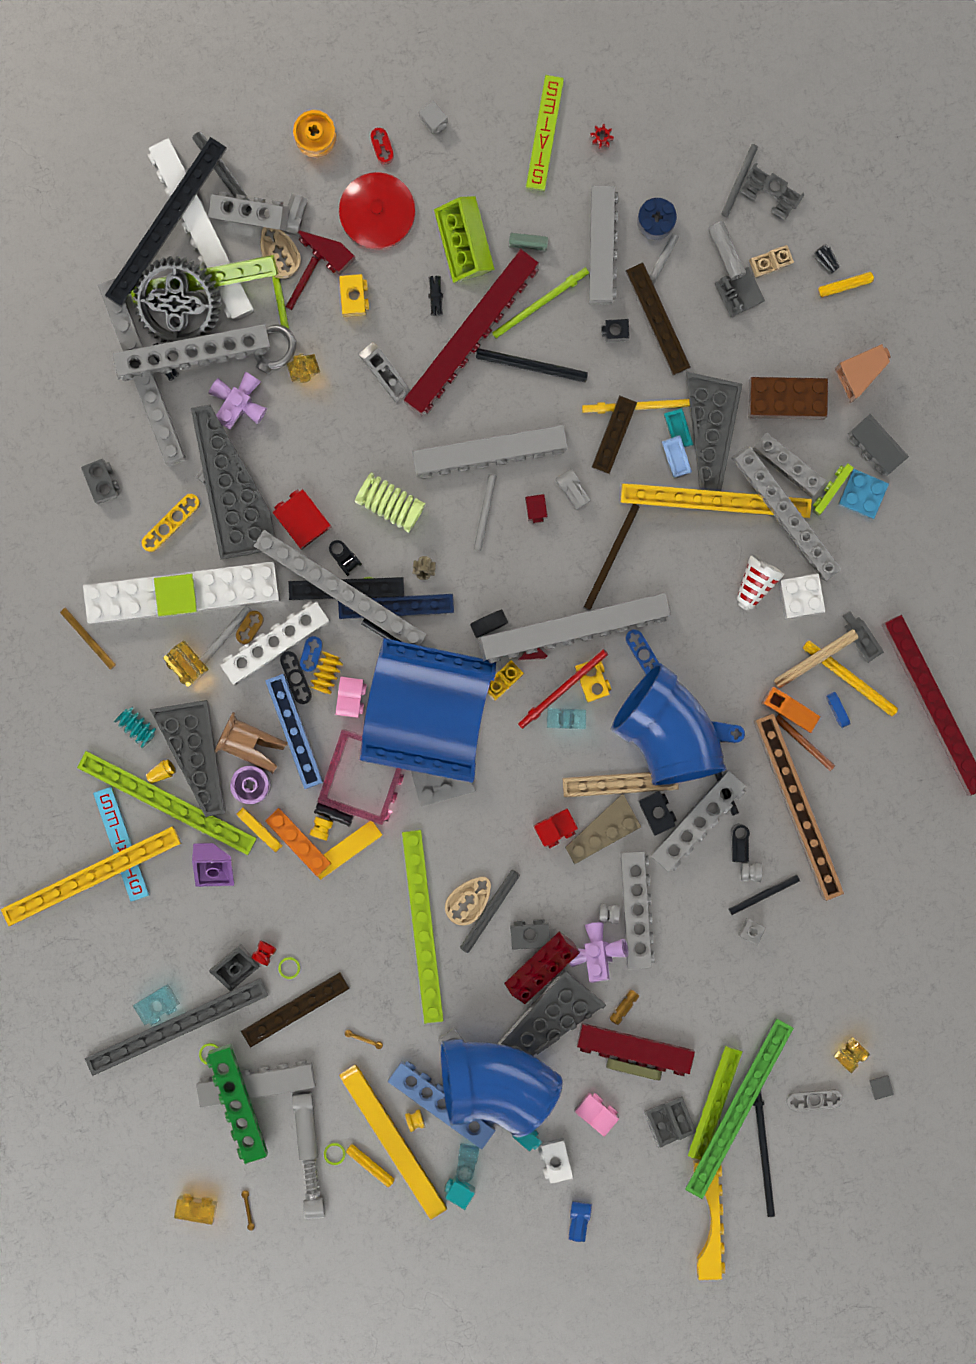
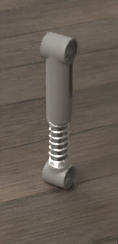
M312 1092L292 1094L299 1160H302V1165H304L302 1170L305 1172L303 1174L305 1175L304 1181L306 1182L304 1186H306L305 1191H307L305 1194L306 1199L303 1201L305 1219L325 1217L324 1200L320 1197V1190H318L319 1185L317 1184L319 1180L317 1179L318 1174L316 1172L318 1170L316 1169L317 1164L315 1162H317L316 1158H318L313 1114Z

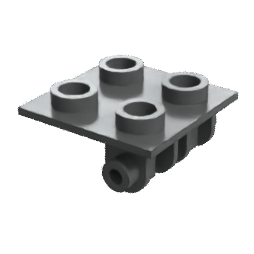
M749 267L745 268L746 275L741 278L731 280L729 276H724L714 283L730 317L765 301Z

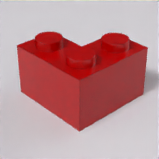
M568 808L533 825L543 846H548L549 848L558 845V840L563 836L566 839L576 834L575 830L578 829Z

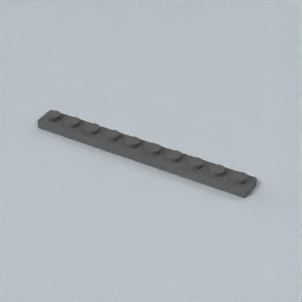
M261 978L88 1056L85 1058L91 1075L94 1076L269 995Z

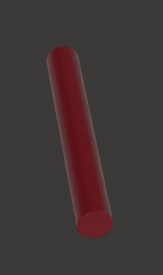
M311 258L285 306L287 309L292 311L319 262L317 258Z

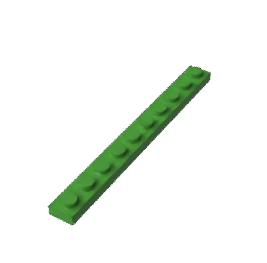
M778 1019L775 1020L685 1188L686 1191L703 1199L793 1031V1027Z

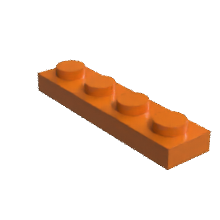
M280 808L265 820L317 877L332 864Z

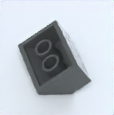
M871 414L848 433L850 442L863 450L862 455L868 461L872 460L875 463V469L881 475L885 474V476H888L909 457Z

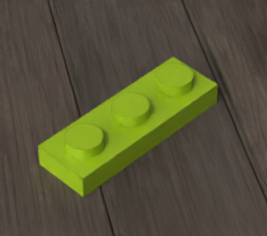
M847 463L844 467L841 465L834 474L837 476L834 482L829 481L824 488L826 492L822 498L819 496L812 505L815 507L812 511L817 516L822 514L853 470V466Z

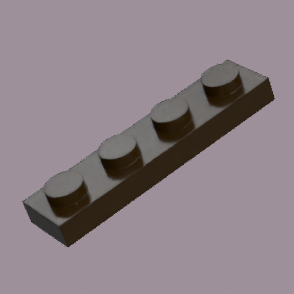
M619 395L592 463V468L610 474L637 402Z

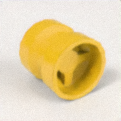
M316 816L314 828L311 829L309 835L327 841L329 837L328 831L332 828L333 822Z

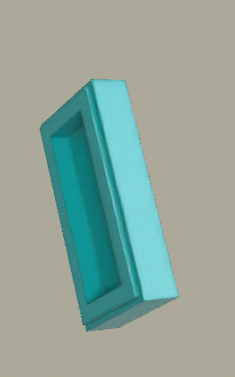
M683 409L664 413L670 437L673 438L680 435L684 448L692 446L693 442Z

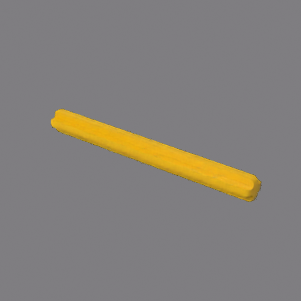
M807 641L803 646V649L810 655L821 650L811 641ZM831 656L821 662L887 714L894 716L897 713L898 708Z

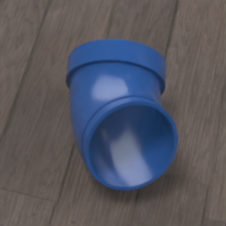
M657 664L643 677L625 700L612 723L611 731L626 742H634L646 759L652 777V785L681 783L725 771L726 765L723 760L724 755L721 744L706 711L689 690L677 681L675 673L663 664Z
M462 1039L441 1041L443 1090L447 1115L451 1126L471 1124L472 1119H482L500 1125L515 1137H523L538 1128L555 1107L562 1091V1077L536 1057L521 1050L495 1043H463Z

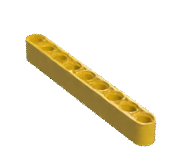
M355 1064L339 1074L342 1082L428 1217L432 1220L446 1211L447 1206L358 1066Z

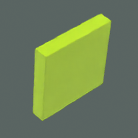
M193 574L154 578L158 617L197 612Z

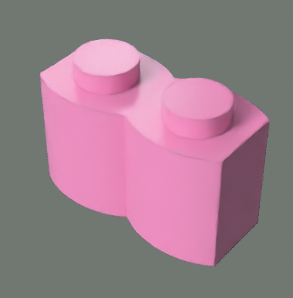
M340 677L335 715L359 718V714H363L364 703H361V696L366 694L367 684L363 683V679Z
M588 1093L574 1111L605 1137L619 1120L618 1112L612 1106L606 1107L602 1104L603 1099L598 1094L594 1093L592 1095Z

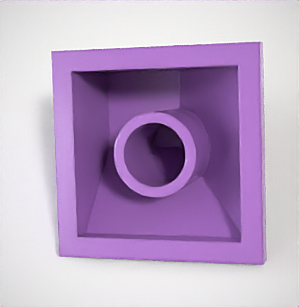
M213 843L193 844L192 864L195 886H234L231 856Z

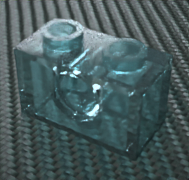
M548 708L547 728L586 729V710Z
M167 984L134 1004L133 1007L143 1024L150 1023L152 1026L161 1020L159 1016L164 1013L168 1016L177 1010L176 1006L180 1003ZM153 1002H160L162 1010L155 1011L153 1009Z

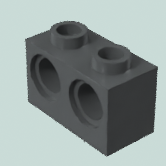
M100 459L81 467L96 504L119 496L117 491L120 488L116 479L113 480L110 473H113L109 462ZM97 467H102V475L95 477L94 470ZM109 485V493L103 495L101 493L102 486Z

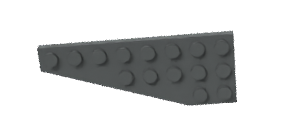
M212 406L193 407L191 412L220 560L261 553L262 551L254 547V544L263 530L275 537L270 510Z

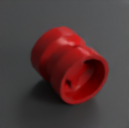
M260 940L257 945L258 949L252 954L251 958L262 965L268 966L271 955H274L277 949Z

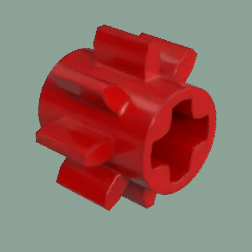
M605 124L600 128L595 126L596 132L590 133V137L594 138L592 145H599V149L604 145L609 147L608 140L612 141L614 139L613 136H610L612 128L606 129ZM601 133L604 134L603 140H600Z

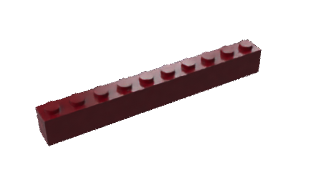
M522 249L519 250L404 398V403L421 416L424 413L428 414L432 410L434 400L436 398L440 399L446 391L444 387L448 383L452 384L458 376L456 374L458 369H463L469 362L467 358L471 353L475 354L481 346L479 342L482 338H488L493 331L491 329L495 322L498 324L504 317L503 311L506 308L510 309L516 301L514 297L517 293L522 294L528 286L526 284L530 277L533 279L539 272L538 261Z
M899 615L881 625L966 794L972 796L976 794V761L903 616Z

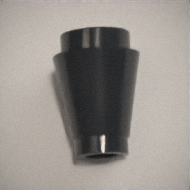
M826 244L814 252L815 259L830 273L835 272L840 267L831 247H828Z

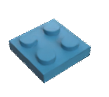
M853 469L838 505L874 519L889 483Z

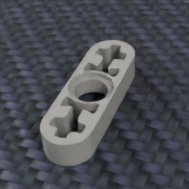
M835 1089L795 1092L787 1097L786 1102L793 1111L828 1109L841 1106L843 1096ZM834 1093L839 1097L836 1103L833 1104L831 1100H826V1105H823L824 1098L822 1094H825L826 1098H831ZM812 1095L820 1097L818 1105L813 1106L810 1104L809 1099ZM803 1096H806L807 1106L805 1107L804 1103H798L797 1107L790 1103L794 1100V1097H797L798 1100H804Z

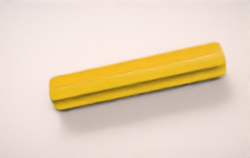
M867 272L820 286L818 292L820 297H825L872 283L874 276L872 272Z
M351 1144L348 1147L346 1153L386 1187H390L394 1183L395 1179L356 1146Z

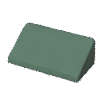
M510 233L509 246L512 248L547 251L548 237Z

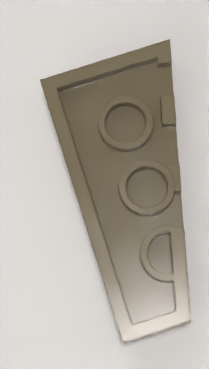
M623 793L565 847L574 864L641 828Z

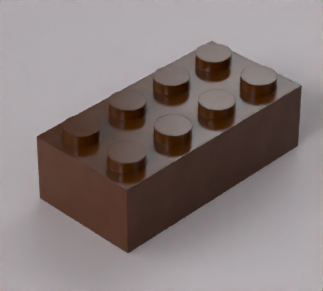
M751 377L749 379L748 418L820 420L827 418L828 378Z

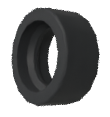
M501 609L474 621L470 626L475 637L478 638L508 624V620Z

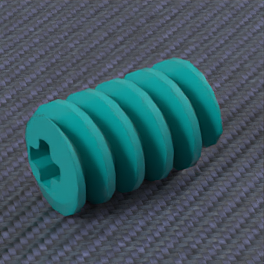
M132 706L125 709L115 719L114 723L120 721L118 727L126 726L124 732L128 733L131 731L130 738L137 736L135 743L142 742L141 748H144L155 736L156 728L149 730L151 723L149 722L144 725L145 718L138 719L139 712L132 714L134 709Z

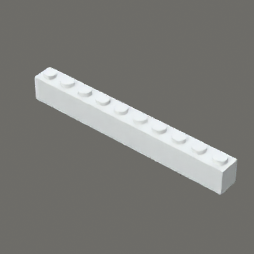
M167 138L149 147L148 149L151 154L148 157L152 165H157L159 171L156 173L161 182L165 181L167 188L164 190L168 198H170L185 176L186 171L170 139ZM196 195L183 214L184 222L181 224L186 233L190 232L193 238L190 242L194 250L198 249L201 254L198 259L202 267L207 266L209 268L229 264L230 261ZM240 282L217 287L219 291L216 294L221 295L219 301L223 300L226 305L223 309L228 319L232 317L235 322L255 312Z

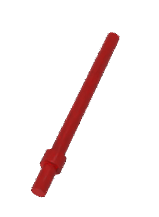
M604 649L600 651L536 708L533 707L529 710L528 715L518 722V725L523 729L532 720H537L547 707L608 656V653Z

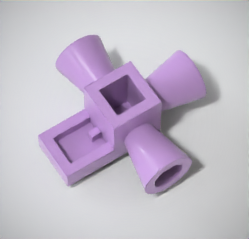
M247 372L244 373L239 389L233 387L231 390L223 381L217 378L208 393L225 400L216 415L221 424L229 430L232 429L240 415L242 416L245 413L256 424H259L267 411V408L251 402L252 399L249 394L261 381Z
M604 923L586 924L585 928L590 943L585 944V949L578 948L580 954L569 964L571 967H575L587 962L589 982L591 983L610 980L608 963L613 962L612 957H628L627 942L624 938L611 944L603 941Z

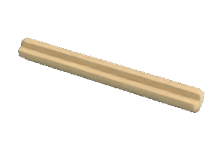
M854 629L777 677L774 680L776 686L782 688L859 638L858 634Z

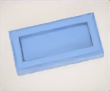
M680 435L662 441L673 478L691 473L692 470Z

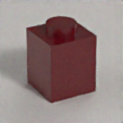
M545 495L525 497L528 521H532L533 524L543 523L544 519L548 517Z

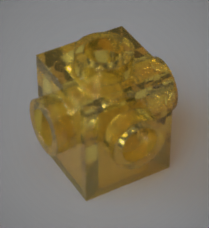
M304 354L296 355L293 357V361L287 363L292 382L300 381L301 383H306L312 380V376L320 373L315 354L306 356Z

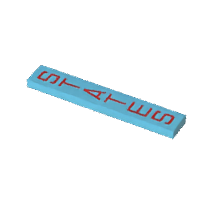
M109 787L93 793L114 854L132 846L113 788ZM139 864L121 873L130 902L149 896Z

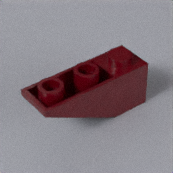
M301 230L297 232L300 237L298 240L305 247L309 245L314 250L312 254L319 261L323 259L327 263L326 267L333 274L336 272L341 275L355 260V256L341 242Z

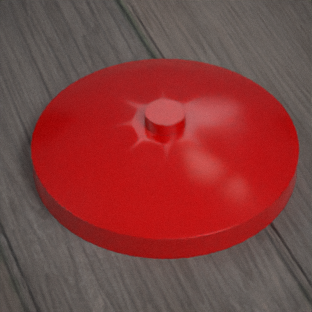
M373 172L356 178L347 186L340 199L339 217L344 231L355 243L368 249H386L401 242L410 232L415 219V204L410 190L401 180L390 174Z

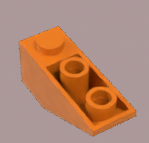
M775 687L770 688L761 703L809 733L813 731L820 719L819 715Z

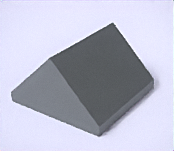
M240 944L211 968L209 972L231 992L260 966L251 958V955L243 945Z

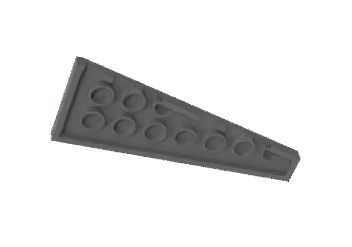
M563 970L497 1044L521 1050L532 1056L538 1055L558 1041L559 1037L566 1032L574 1030L577 1027L576 1025L586 1018L588 1020L599 1009H604L606 1004L566 970Z

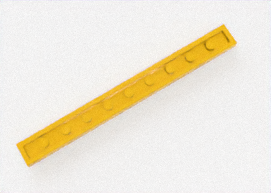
M621 484L620 503L773 515L758 494ZM788 497L803 518H810L812 499Z
M174 826L2 908L1 912L8 927L182 843Z

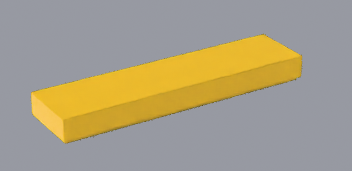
M370 820L323 854L332 864L318 876L320 880L383 835L373 820Z

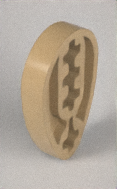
M263 227L260 239L261 256L274 255L279 273L274 277L285 279L293 276L297 272L301 261L296 245L282 230ZM267 230H269L271 233L274 232V242L272 241L270 236H265L267 234ZM275 247L279 250L282 249L281 256L282 258H287L285 264L290 266L289 272L286 270L282 271L283 263L281 261L278 262L279 254H274Z
M483 876L471 879L457 887L448 896L445 903V911L453 923L469 925L477 920L490 896V880ZM485 880L487 882V889L484 890L482 888L478 893H475L479 887L478 881L483 882ZM466 895H473L474 904L469 903L467 905L468 911L463 910L460 913L462 917L454 919L452 911L459 910L460 906L458 904L466 902Z

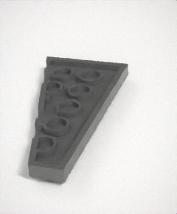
M686 372L700 490L721 491L742 384Z
M202 700L150 709L205 817L225 814L216 752H214L215 746L208 701Z

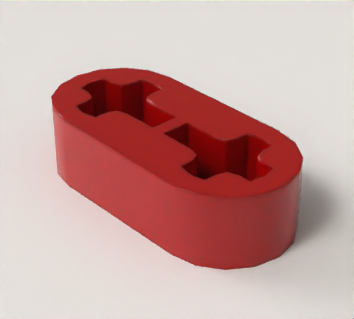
M375 128L370 136L376 157L381 164H389L392 162L394 154L388 134L383 128ZM376 133L384 135L382 137L383 144H379L378 139H374ZM381 148H385L386 153H390L388 159L380 157L382 155Z

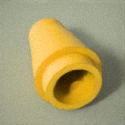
M169 759L166 761L162 760L146 774V778L153 784L154 782L172 777L176 770Z

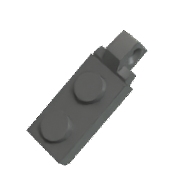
M851 611L843 615L847 622V625L844 626L847 633L854 629L858 634L859 638L854 641V644L867 663L884 653L860 617L855 619Z

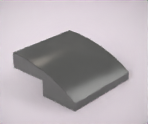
M683 1097L670 1100L644 1111L659 1148L696 1133Z

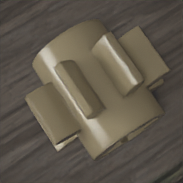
M422 556L418 561H413L412 573L416 574L417 578L421 580H427L430 578V575L435 576L436 562H432L431 558L427 556Z

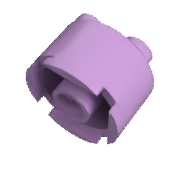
M258 766L241 767L232 776L230 784L233 796L244 804L261 802L267 797L271 787L268 774ZM248 780L255 782L253 790L246 787Z

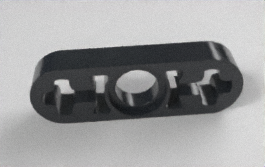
M291 651L284 652L280 657V662L297 703L307 704L311 701L312 693L298 657ZM286 655L294 657L292 664L293 667L297 665L298 669L287 672V669L291 668L288 663H284ZM295 672L300 673L302 677L301 681L297 684L291 681V675ZM303 683L305 687H302L304 693H308L305 701L298 699L300 695L299 689L294 690V687L301 686Z

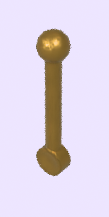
M350 1030L345 1031V1036L348 1038L353 1037L374 1045L376 1049L383 1047L380 1041L374 1042L353 1034Z
M244 1190L241 1196L245 1201L248 1218L247 1229L252 1231L255 1226L252 1223L249 1208V1192Z

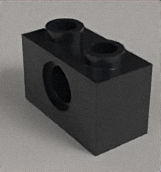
M657 791L638 800L654 836L676 826L674 822L677 819L673 811L669 812L666 806L669 802L665 793L661 794L660 791ZM657 807H661L664 811L661 818H656L653 815V811Z

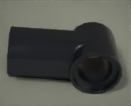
M738 823L731 828L732 862H749L750 831L745 825ZM738 828H744L745 835L741 838L735 835Z

